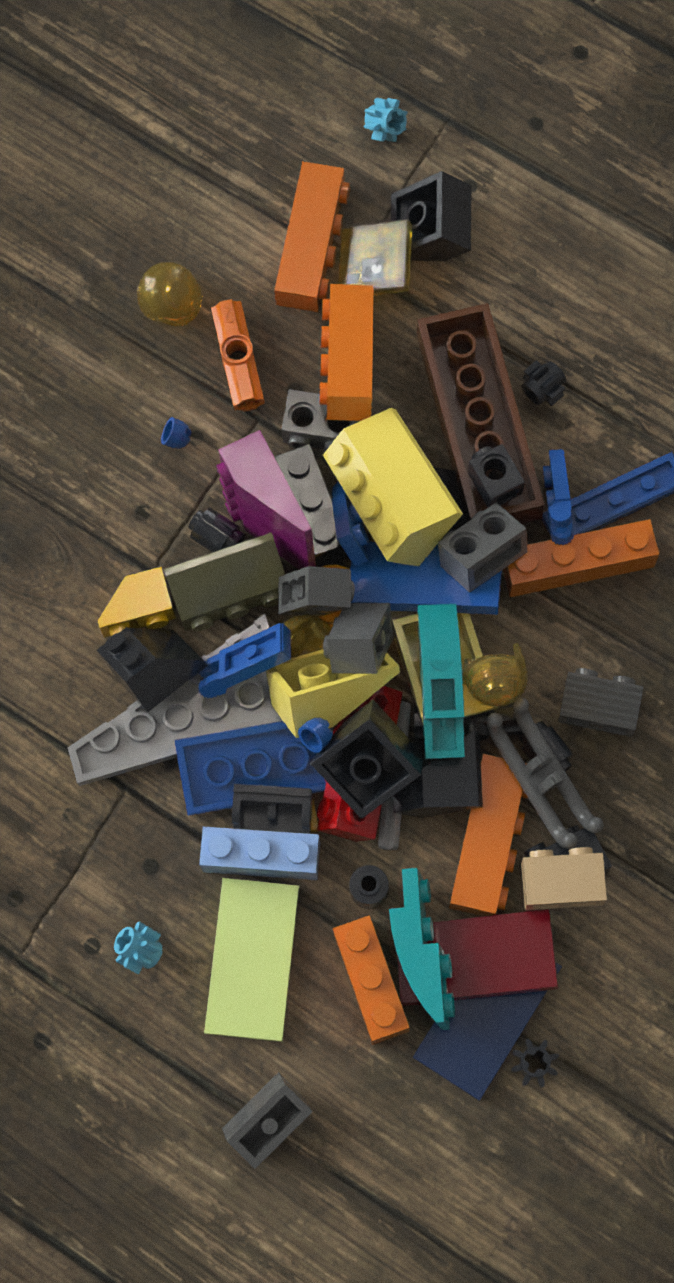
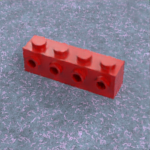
M386 686L381 687L342 719L334 728L333 734L344 721L372 700L397 725L403 692ZM326 781L324 796L317 809V817L319 819L317 831L355 842L375 840L382 804L361 819Z

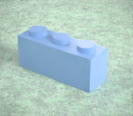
M203 827L199 865L202 871L206 873L318 880L320 838L319 834Z

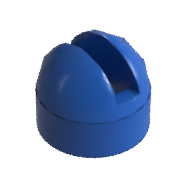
M171 417L162 432V445L175 449L187 446L190 442L191 429L185 422Z
M313 718L299 728V738L307 749L318 753L330 743L333 737V730L328 728L329 722L322 718Z

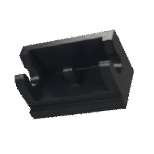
M234 784L232 806L233 829L310 834L313 806L312 789Z

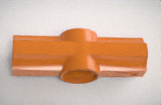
M232 299L221 301L216 306L211 307V312L233 408L243 412L255 410L260 405L265 404L242 302L233 301ZM236 351L246 353V356L240 360H234L229 357Z

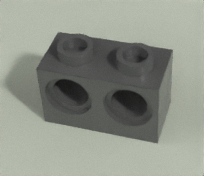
M289 389L281 428L283 443H287L294 449L310 444L311 447L324 449L326 452L340 434L330 429L332 425L344 423L347 426H351L360 421L326 420L327 405H319L320 394ZM302 417L312 420V423L307 427H298L294 424L297 419Z
M496 502L486 510L476 513L470 521L457 530L447 533L438 542L440 566L470 593L528 552L526 528Z
M308 566L280 576L279 614L321 617L351 608V602L355 593L354 583L351 580V569Z

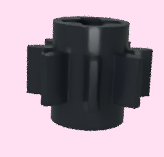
M536 360L523 371L525 373L523 376L525 382L521 385V388L534 404L540 405L547 401L550 406H553L564 396L563 391L566 389L563 384L567 379L563 371L555 363L548 361L546 364L541 365Z
M528 1038L525 1040L526 1051L524 1053L519 1050H513L512 1055L520 1060L519 1065L511 1069V1073L521 1071L525 1076L522 1081V1086L524 1087L529 1083L530 1079H536L539 1087L543 1088L545 1086L543 1076L546 1073L554 1077L558 1074L550 1066L551 1061H555L559 1054H548L545 1050L547 1040H544L539 1047H533L531 1040ZM537 1053L542 1056L540 1063L545 1068L544 1070L537 1069L534 1073H530L528 1071L529 1063L524 1060L525 1056L532 1058Z

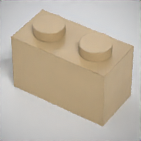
M590 847L569 849V855L554 856L553 850H535L530 852V857H523L521 868L525 910L603 906L607 901L603 853H593V849Z

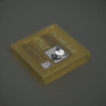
M400 220L341 229L339 284L374 285L373 296L409 291L412 224L408 220Z

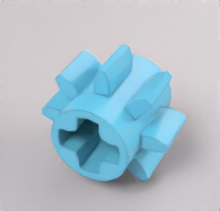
M375 98V105L365 109L364 128L373 131L371 138L373 140L395 142L397 140L396 135L406 130L407 111L398 108L400 101L397 99Z
M137 922L134 929L132 927L123 928L114 942V950L119 954L116 962L136 974L140 973L142 967L146 969L154 967L162 955V945L157 941L161 934L141 922Z

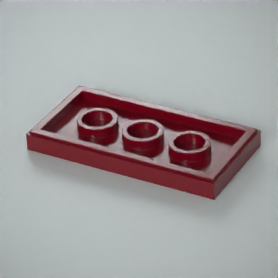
M549 909L433 922L434 940L428 941V944L439 943L444 954H450L452 978H446L447 994L453 993L454 1001L559 989ZM397 955L401 1004L403 1006L421 1004L403 972Z

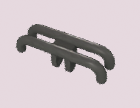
M517 698L513 704L515 719L537 756L525 765L506 734L502 724L503 718L499 713H492L487 719L489 734L552 837L563 848H574L578 843L577 836L569 833L563 826L545 797V793L557 787L579 823L590 833L600 832L604 827L603 820L595 817L586 806L533 721L528 709V700Z

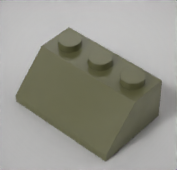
M272 532L163 569L184 630L192 629L195 632L208 629L214 625L213 621L228 617V619L243 617L249 613V609L263 604V607H272L279 604V577L285 575Z

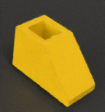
M162 567L124 577L98 619L99 628L104 638L111 637L126 627L142 628L147 626V629L161 628L169 623L168 620L176 618Z

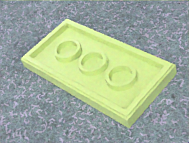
M222 878L205 1034L283 1042L299 885Z

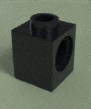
M503 444L493 449L491 446H487L473 454L472 460L469 461L468 474L488 508L496 502L502 505L523 494L525 481ZM489 469H498L504 476L501 479L492 480L485 475V472Z

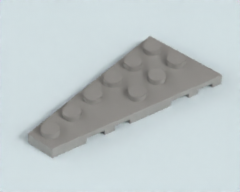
M262 615L254 621L253 625L239 634H234L226 640L225 644L207 656L203 655L201 658L207 661L208 658L219 654V651L268 629L269 625L266 615ZM266 671L227 688L225 694L217 695V697L213 698L200 695L199 683L200 680H203V677L201 678V675L198 673L148 713L137 701L127 707L126 711L108 723H103L68 747L77 784L82 786L176 758L177 753L174 741L176 739L283 721L272 707Z

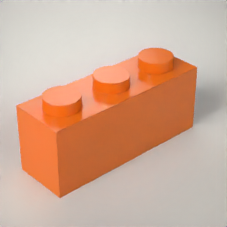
M370 915L332 928L372 1045L409 1032L410 1027Z

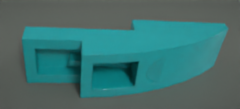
M456 604L417 605L425 759L464 758V697Z
M418 868L402 869L404 907L389 909L391 931L396 952L403 972L424 1009L441 1030H450L449 1018L455 1017V1001L453 993L447 994L446 978H452V962L450 954H444L439 943L428 944V941L434 940L432 918L426 917L425 903L431 902L430 883L428 879H423Z

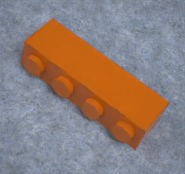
M302 161L274 289L276 305L318 312L320 301L328 297L330 279L325 278L328 267L334 268L337 247L332 246L334 235H341L344 215L339 214L341 203L347 204L350 193V183L345 182L344 168Z
M330 284V299H323L322 320L329 321V326H322L321 348H328V354H321L320 376H328V382H320L319 405H327L326 420L362 421L371 417L374 285Z
M648 519L576 534L571 542L564 545L555 544L552 540L528 544V552L504 568L503 571L509 596L515 597L654 568L659 556V550L651 520Z
M483 754L481 761L483 807L471 809L449 909L479 916L496 915L497 909L505 910L509 888L502 886L505 871L513 873L517 850L510 849L513 834L520 836L524 823L525 813L518 812L521 797L527 799L528 797L504 758Z

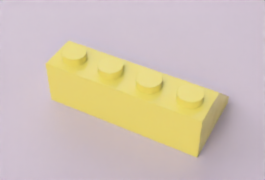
M389 408L344 428L323 454L329 467L388 562L420 566L463 514L401 416L394 408Z

